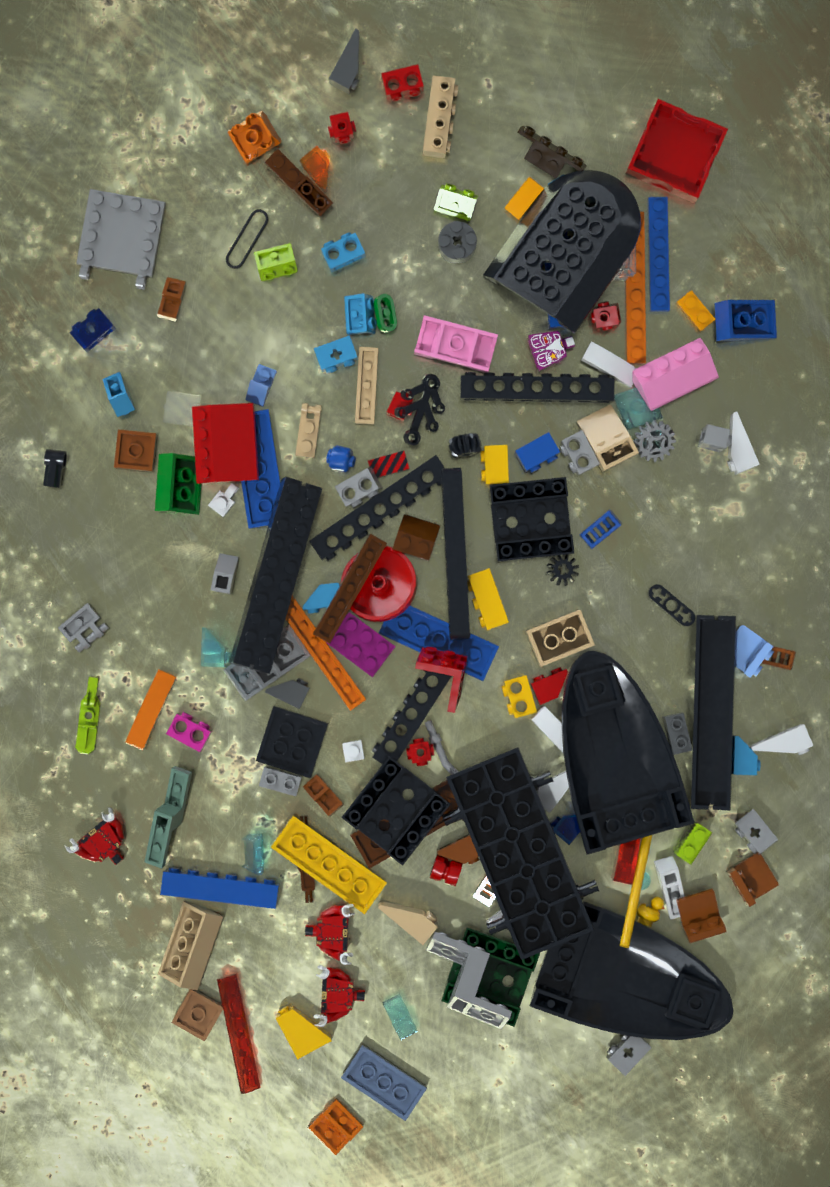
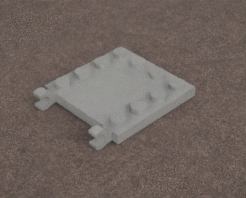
M90 189L76 262L77 265H82L79 277L89 280L91 267L138 275L135 285L137 289L145 290L146 278L153 277L166 203Z

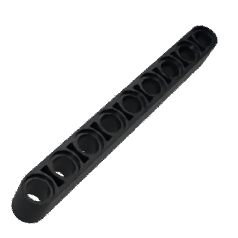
M442 468L450 640L470 639L461 468Z

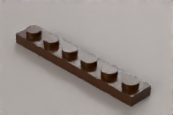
M369 534L315 628L313 635L329 644L331 643L384 550L386 542Z

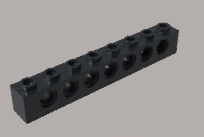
M465 372V375H461L460 401L613 403L614 378H610V375L606 374L593 378L590 374H580L579 377H572L571 374H560V377H552V374L544 373L541 374V377L533 376L532 373H522V376H514V373H503V376H495V373L486 372L484 376L476 375L475 372ZM482 382L485 385V389L477 391L474 384ZM496 382H501L504 385V389L496 391L493 385ZM514 383H521L523 390L520 392L513 389ZM558 383L561 386V391H552L551 385ZM532 384H541L542 390L535 392L532 389ZM571 384H578L580 391L577 393L572 392L570 389ZM591 384L598 385L599 392L592 393L589 386Z
M435 455L309 540L322 561L325 559L327 562L337 556L335 552L341 548L344 551L352 546L351 541L356 538L359 540L369 534L367 532L372 527L377 529L383 525L385 518L388 516L390 518L395 517L400 513V508L403 506L408 508L414 504L416 497L422 495V497L426 496L432 491L431 487L436 484L438 486L442 485L441 469L445 468ZM427 472L433 475V480L428 483L422 479L423 474ZM408 484H416L417 491L409 493L406 489ZM399 494L402 500L400 503L394 504L390 500L391 496ZM377 505H384L386 511L384 514L378 515L375 512V507ZM366 515L370 518V522L368 525L363 526L359 523V518ZM346 526H351L354 528V533L351 536H345L343 529ZM330 537L338 539V544L335 547L328 546L327 541Z

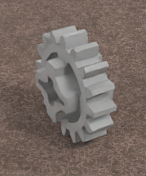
M653 420L651 425L645 422L646 427L640 426L641 432H635V436L638 439L633 440L639 452L638 454L641 458L645 456L647 461L652 458L656 462L657 457L664 460L663 455L669 456L668 450L675 448L672 444L676 442V439L673 437L675 433L663 421L657 424Z

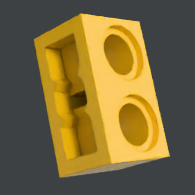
M527 675L504 681V685L501 687L504 697L508 696L510 704H506L509 715L518 718L537 712ZM518 682L521 685L519 693L511 691L512 683ZM519 701L526 703V709L523 712H519L516 709V704Z

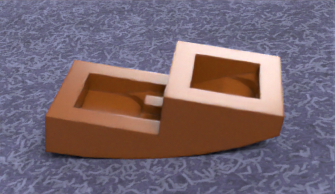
M167 277L157 313L158 317L177 321L186 281Z
M318 774L303 786L329 817L344 805Z

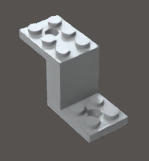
M435 932L428 943L426 951L462 965L447 1008L502 1029L510 1019L512 1011L507 1010L508 1008L504 1005L492 1004L484 997H475L490 954L481 947L474 948L467 945V942L463 940L449 938V935L446 933Z

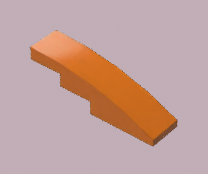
M158 670L125 743L141 750L144 749L176 680L175 676Z

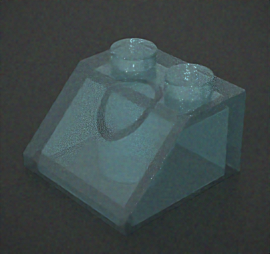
M202 627L201 666L228 667L231 657L228 647L210 628Z

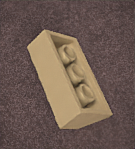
M183 901L158 975L180 988L198 990L223 916L209 909Z

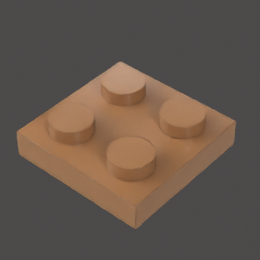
M190 989L171 1023L205 1042L225 1006L196 990Z

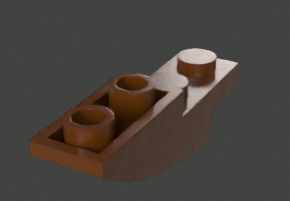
M279 149L264 162L278 176L277 178L317 215L321 216L333 204Z

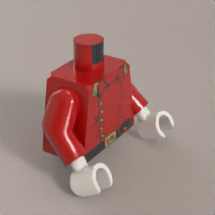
M109 807L108 811L110 814L105 815L101 812L103 820L77 843L74 839H69L73 844L71 847L64 846L69 853H75L83 859L102 862L109 857L117 865L124 859L117 850L124 844L123 824L114 815L112 808Z
M353 904L331 906L318 916L317 925H306L305 936L316 937V946H319L320 950L329 957L339 960L343 965L352 964L347 961V957H353V954L344 952H347L349 916L355 915V913L349 911V908L354 906Z
M319 965L317 968L323 971L320 975L316 974V976L323 979L321 1014L324 1015L316 1014L314 1018H320V1022L315 1024V1026L324 1027L326 1023L337 1021L346 1016L353 1008V1001H364L365 990L354 989V980L340 968H326Z

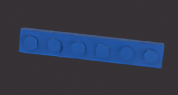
M648 197L650 312H669L668 197Z

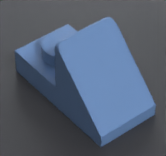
M259 364L253 380H250L245 400L263 407L277 371Z

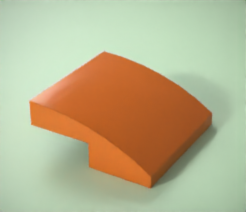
M337 1099L308 1127L335 1156L363 1128Z

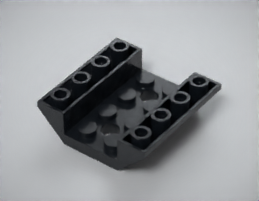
M566 477L489 485L494 541L498 562L574 554L573 535L570 529L567 502L568 489ZM548 513L555 516V521L552 524H548L544 520L545 515ZM510 517L517 520V526L514 528H510L506 524L507 519Z
M389 756L341 818L356 830H360L403 866L450 806V803L411 771ZM405 789H411L414 792L412 799H404L403 791ZM381 820L389 821L390 828L388 830H381L379 828Z

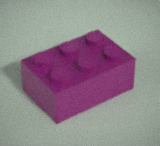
M350 612L342 621L331 643H327L371 677H374L396 647Z

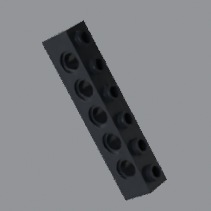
M423 670L426 674L423 679L418 678L413 687L416 690L412 695L408 693L403 701L405 707L402 711L398 710L392 718L395 721L391 728L387 726L382 734L385 737L381 744L377 742L371 751L374 753L372 758L381 764L389 756L396 761L399 760L452 676ZM429 676L437 677L438 683L436 686H428L427 678ZM419 692L427 694L428 699L426 702L419 703L416 696ZM409 708H414L417 711L416 718L409 719L406 716V711ZM400 724L405 725L407 728V732L404 735L396 733V727ZM388 741L396 743L397 747L394 751L390 752L385 748V744Z

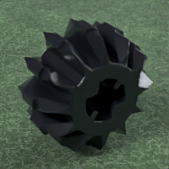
M476 433L454 436L449 440V449L455 458L476 455L482 451L481 440Z
M569 554L565 555L564 560L562 555H558L559 561L552 557L551 561L554 565L547 564V567L552 568V570L546 573L547 575H554L550 578L551 582L556 578L558 579L556 582L558 586L561 584V580H563L564 586H567V578L573 583L575 580L571 575H579V573L573 571V569L579 568V565L572 566L576 559L573 558L568 561ZM565 565V569L568 570L567 574L565 572L561 575L558 567Z

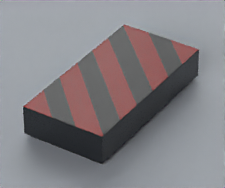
M405 451L368 460L369 468L373 469L377 478L410 469Z

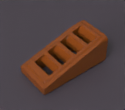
M773 647L771 649L774 650L772 661L764 659L762 662L763 664L792 670L796 651ZM778 651L782 652L780 662L776 663ZM787 653L789 654V658L787 665H784L783 663L785 655Z

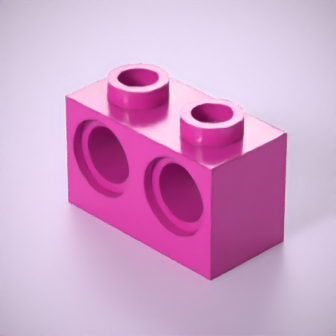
M185 712L182 714L177 713L166 734L196 751L202 752L213 732L209 729L210 726L202 721L198 724L192 720L193 716ZM179 721H184L187 725L184 732L177 729ZM196 730H200L204 734L201 741H197L194 738Z

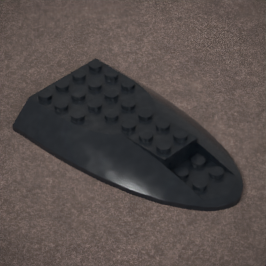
M587 651L580 655L571 666L566 679L562 700V742L571 800L586 855L653 834L694 824L691 808L673 752L656 714L638 684L612 657L597 651Z
M585 901L583 902L594 926V931L547 949L529 1005L532 1008L599 1030L626 1036L661 1040H683L714 1034L730 1022L734 1011L732 999L723 983L701 960L685 948L636 921L634 922L629 948L621 947L620 941L625 916Z

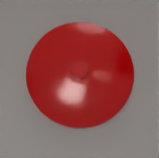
M385 546L350 607L352 612L360 618L373 622L391 620L402 614L412 603L417 590V575L410 560L402 552ZM358 553L354 555L345 566L341 577V583L345 578L347 572L349 571L350 567L352 566L354 560L356 559Z

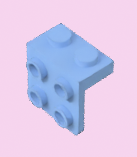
M740 626L736 631L735 666L750 678L752 675L757 676L763 668L760 664L764 659L768 661L774 653L771 650L774 646L746 626Z

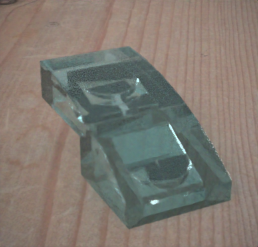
M400 994L382 1002L400 1040L418 1032Z

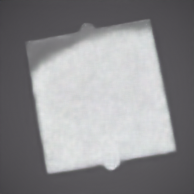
M167 391L166 405L163 406L165 409L163 423L193 427L192 407L200 406L201 396Z

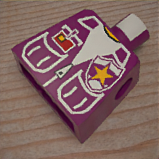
M559 331L528 335L527 338L538 373L565 360L567 357L565 350L575 347L573 337L569 336L561 339Z

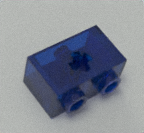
M99 308L91 310L83 322L79 321L71 328L70 334L87 353L116 329ZM91 325H92V326L94 327V329H95V331H94L93 333H92V332L90 331V329H89V327H90Z

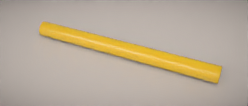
M652 835L643 837L641 840L620 946L624 948H629Z

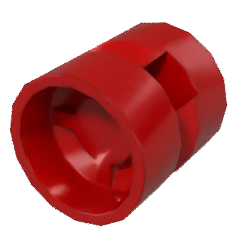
M437 854L429 878L437 881L443 879L446 884L455 887L463 863L454 860L448 861V858Z

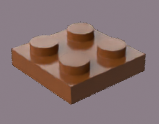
M118 429L114 468L153 472L157 434Z

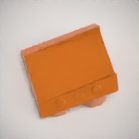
M263 111L257 114L251 113L244 122L236 124L228 131L229 136L247 164L281 143V138Z

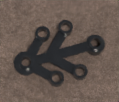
M434 374L425 375L421 384L411 389L405 388L401 391V397L404 400H412L414 395L423 392L421 399L405 407L399 406L394 411L397 418H405L407 414L416 410L411 427L403 436L405 443L414 446L420 442L421 436L418 428L423 415H425L427 420L425 425L427 431L435 432L438 430L439 425L435 421L432 411L436 414H442L445 411V405L441 402L437 391L440 387V380ZM407 391L409 392V397H408V398L406 397V392H407ZM430 395L434 402V404L432 405V410L428 402ZM402 409L403 414L400 416L399 411ZM431 423L434 424L433 429L430 428Z

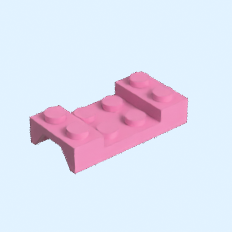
M424 315L414 355L430 359L434 358L486 373L489 371L498 334Z

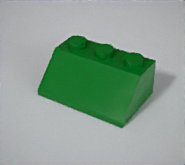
M175 453L159 454L155 511L199 515L201 484L196 482L195 456Z

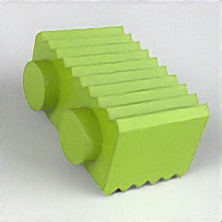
M697 822L690 825L691 828H688L682 841H680V844H677L678 847H675L676 850L673 851L675 855L690 865L712 834L711 831Z

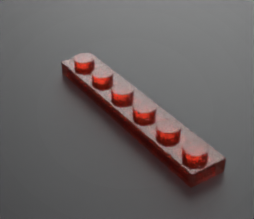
M231 974L217 979L240 1092L241 1094H246L261 1087L237 974Z

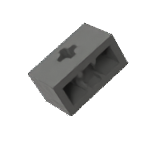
M679 712L662 716L667 740L673 755L693 751L684 713Z

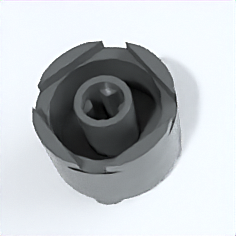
M453 221L441 230L438 248L441 256L447 262L453 264L464 263L474 255L477 237L471 226L464 222ZM454 240H455V241L460 240V241H461V245L457 244V245L455 246V245H454Z

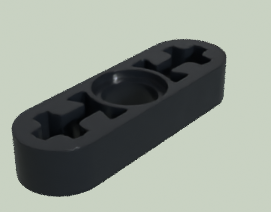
M656 584L649 588V599L680 625L690 626L695 622L694 612L663 586ZM660 589V594L663 597H665L666 594L669 597L666 598L662 604H660L659 602L662 601V599L658 596L654 598V593L652 590ZM669 600H674L677 604L674 611H669L666 607V603ZM680 607L684 608L681 610L683 614H690V622H683V617L680 614L677 617L674 615L680 610Z

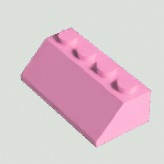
M701 338L632 371V382L650 411L719 378L711 354Z

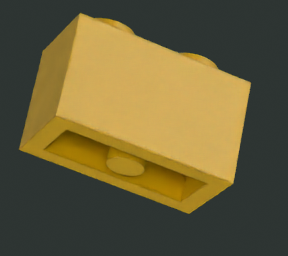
M507 445L484 446V451L480 452V460L484 462V470H481V481H485V486L509 483Z

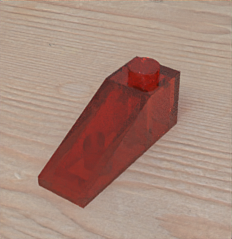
M640 839L618 845L611 875L613 881L632 885Z

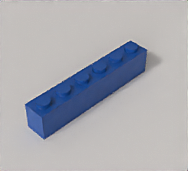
M169 867L168 870L163 871L160 895L276 909L280 884L276 883V880L264 879V882L256 881V877L245 876V879H238L237 875L226 874V877H221L216 872H207V875L199 874L198 870L188 869V872H180V868Z

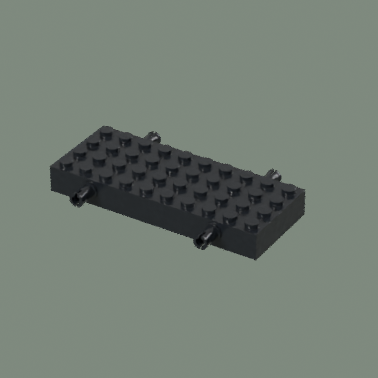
M517 747L447 776V781L458 806L457 809L443 814L442 818L444 820L451 817V819L444 821L446 826L459 820L465 822L503 914L502 918L486 923L487 928L490 929L489 933L493 935L504 929L509 930L519 956L523 960L594 931V926L584 905L583 897L599 891L598 886L590 888L597 885L595 879L580 886L576 885L537 792L539 787L554 782L552 777L544 780L545 777L551 775L549 770L535 777L531 776L521 751Z

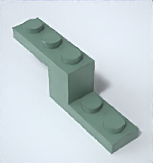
M177 766L171 768L165 803L154 811L144 861L147 864L161 869L165 866L172 831L182 824L192 775L191 771Z

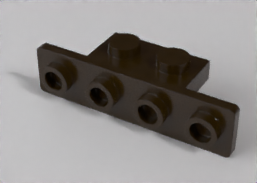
M530 126L519 128L517 133L533 142L524 159L552 177H558L565 163L578 171L586 168L587 165L584 164L580 157L571 156L564 147L555 146L548 137L539 136Z

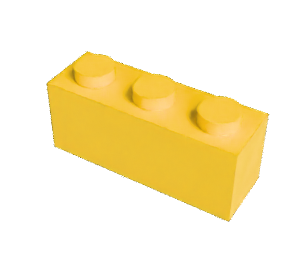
M490 568L467 576L468 591H473L475 597L472 599L475 610L479 609L481 614L478 617L481 627H485L487 631L509 623Z

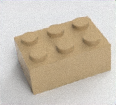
M581 610L574 611L525 631L539 667L595 645Z

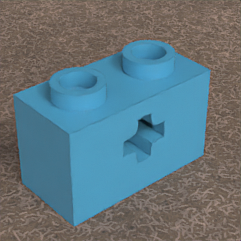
M350 335L314 348L322 373L325 371L327 374L335 372L337 367L342 365L344 367L352 366L358 360ZM334 352L342 354L339 356V360H336V358L333 357Z

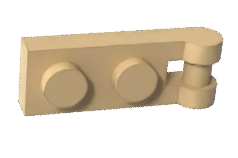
M302 403L296 456L315 459L322 405L309 406L308 403ZM307 413L314 414V419H308Z

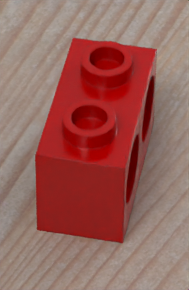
M418 64L381 73L387 100L398 101L404 96L410 95V97H415L424 92ZM409 79H415L417 81V84L409 85L407 81ZM396 83L399 87L396 90H391L389 85Z

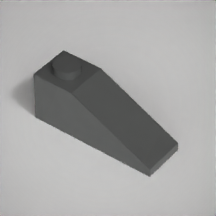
M355 29L329 77V84L348 94L351 93L352 89L355 91L360 82L358 79L360 39L358 29Z

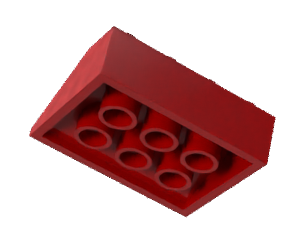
M254 403L193 406L192 417L197 484L259 480Z

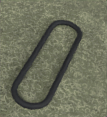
M257 209L251 213L226 256V263L230 268L237 269L244 264L268 223V215L264 210ZM257 212L263 213L266 217L265 223L242 262L237 266L231 265L228 258L253 215Z

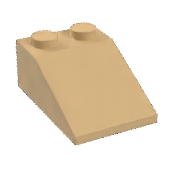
M382 900L378 903V908L422 945L438 928L437 917L429 910L426 913L421 909Z

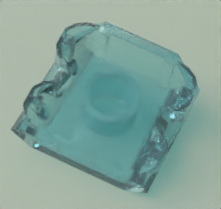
M637 388L614 395L616 406L622 417L621 421L626 430L644 426L645 422L650 424L653 420L658 421L663 418L659 408L650 411Z
M247 834L241 839L244 841L245 865L242 867L259 876L264 873L263 834Z

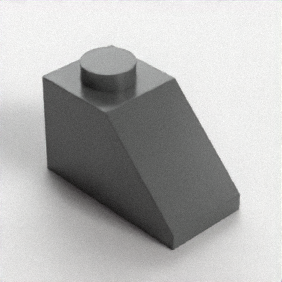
M298 678L297 681L290 680L267 688L265 693L301 709L310 687H307L308 682Z

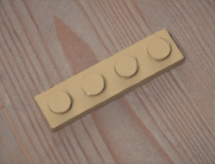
M359 347L355 424L374 425L378 348Z

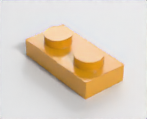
M692 290L676 302L699 332L715 321L713 315Z

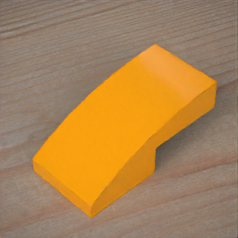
M529 177L512 197L505 209L520 220L544 190V187Z

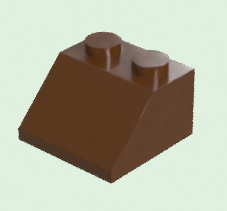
M404 514L392 549L429 562L440 525Z

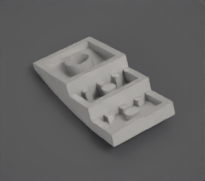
M287 625L282 630L270 674H264L234 664L229 665L223 671L244 701H247L311 655L290 625Z

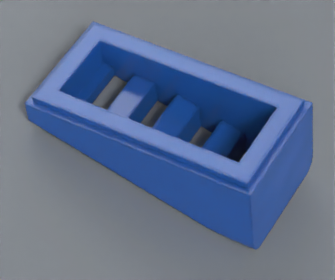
M609 509L580 535L593 549L620 527L622 522ZM607 517L615 524L613 527L606 520ZM600 522H603L609 529L607 532L599 524ZM594 527H597L598 530L603 534L601 537L593 529ZM589 531L597 539L595 542L587 534Z

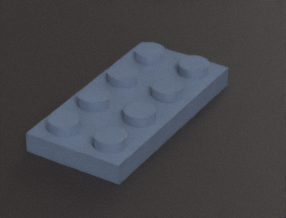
M363 1044L341 1076L343 1080L404 1121L407 1120L427 1089L426 1086Z

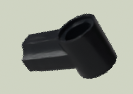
M46 449L43 486L61 487L62 472L67 460L66 451Z

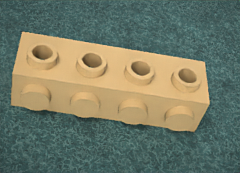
M432 77L423 146L424 156L445 158L446 152L450 153L451 141H448V134H452L454 124L450 122L451 115H455L456 104L453 103V96L457 97L458 85H455V78Z

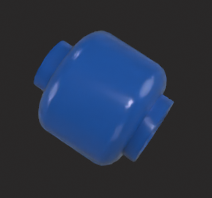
M336 445L329 449L326 462L332 470L347 472L350 467H354L356 456H353L351 448Z

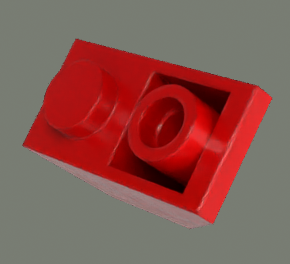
M559 667L550 671L551 675L544 677L542 674L533 678L534 682L530 683L539 705L558 698L568 674L567 669L562 670Z

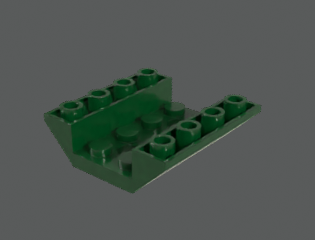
M467 927L461 940L474 948L481 947L490 954L475 997H484L492 1004L506 1006L507 1010L512 1011L510 1019L506 1024L515 1027L531 973L535 970L540 953L521 960L514 943ZM453 962L442 995V1002L449 1003L462 966L458 963ZM505 976L513 977L514 980L510 986L503 984L502 981Z

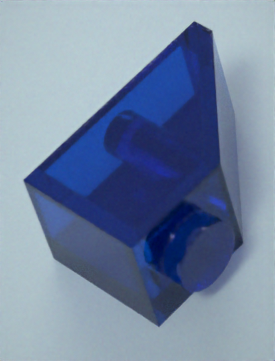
M575 813L562 814L560 817L557 815L551 822L554 833L568 845L580 833Z

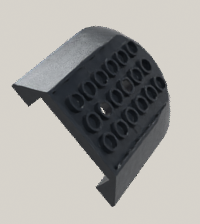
M581 170L557 178L546 186L536 198L483 276L498 286L499 284L503 285L557 319L558 323L563 327L576 333L637 243L641 227V217L634 195L618 178L601 171ZM589 204H595L593 207H588ZM573 231L574 236L571 239H565L564 235L566 232ZM545 263L552 264L549 271L542 270V266Z

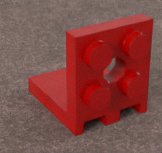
M422 647L415 669L453 676L447 712L455 713L461 698L468 656L459 655L449 650L439 651L434 647Z

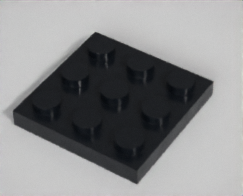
M273 706L256 761L311 779L328 723Z

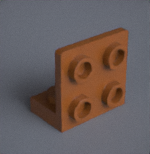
M758 853L726 871L743 901L749 907L756 904L755 899L779 885L761 854L758 855Z
M713 889L676 900L683 931L689 943L727 932L719 914Z

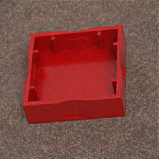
M658 99L626 174L695 204L728 128L707 119L695 117L679 107Z

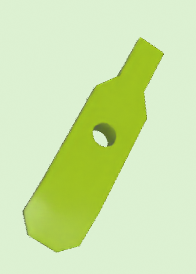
M89 677L87 693L82 699L75 748L81 754H90L95 750L100 712V701L97 697L99 678ZM87 712L92 713L91 719L86 718Z

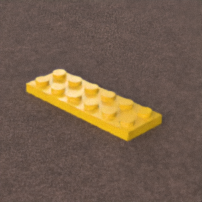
M295 816L291 817L271 845L273 850L346 902L353 904V907L363 914L368 911L387 884L386 881Z

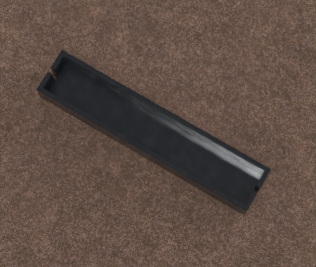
M289 477L281 479L230 657V664L270 674L322 492L321 487L308 483L302 485V481Z
M697 615L691 809L709 810L710 805H713V810H731L736 616H718V620H715L714 615Z

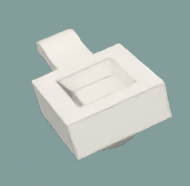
M231 483L225 493L219 490L208 506L222 517H225L235 504V501L231 498L239 488Z

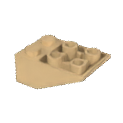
M611 404L577 421L580 430H583L600 463L599 467L602 472L639 453Z

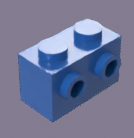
M549 432L515 451V455L524 471L528 472L530 470L531 473L541 468L540 464L545 461L549 464L558 459L557 455L560 453Z

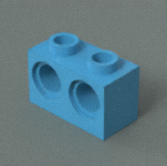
M351 232L346 233L340 237V240L336 242L333 240L329 241L321 248L331 273L366 257L356 232L353 234ZM349 243H354L357 247L354 251H348L346 246ZM330 252H338L339 257L337 259L329 258Z

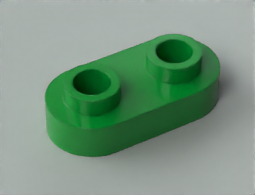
M388 294L377 296L374 299L377 326L380 331L389 333L397 327L394 301Z

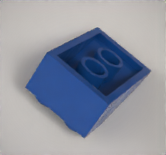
M725 300L715 303L717 341L777 338L775 300Z

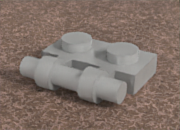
M87 603L60 625L58 629L70 643L77 638L80 643L75 646V649L80 653L83 649H88L95 639L101 638L109 627L105 623L99 627L95 624L100 617L90 604ZM90 627L93 632L85 638L82 633Z

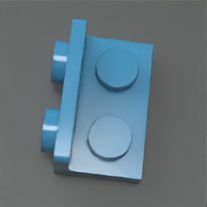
M365 293L344 296L347 335L375 334L377 322L374 316L373 296Z

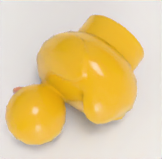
M654 897L651 900V907L646 906L645 903L640 904L637 908V915L639 916L637 922L652 927L653 922H657L660 919V912L658 910L665 909L663 899Z

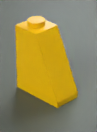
M285 1006L278 1011L279 1014L276 1016V1020L297 1060L332 1041L333 1037L322 1027L315 1026L317 1023L295 1006L291 1008Z

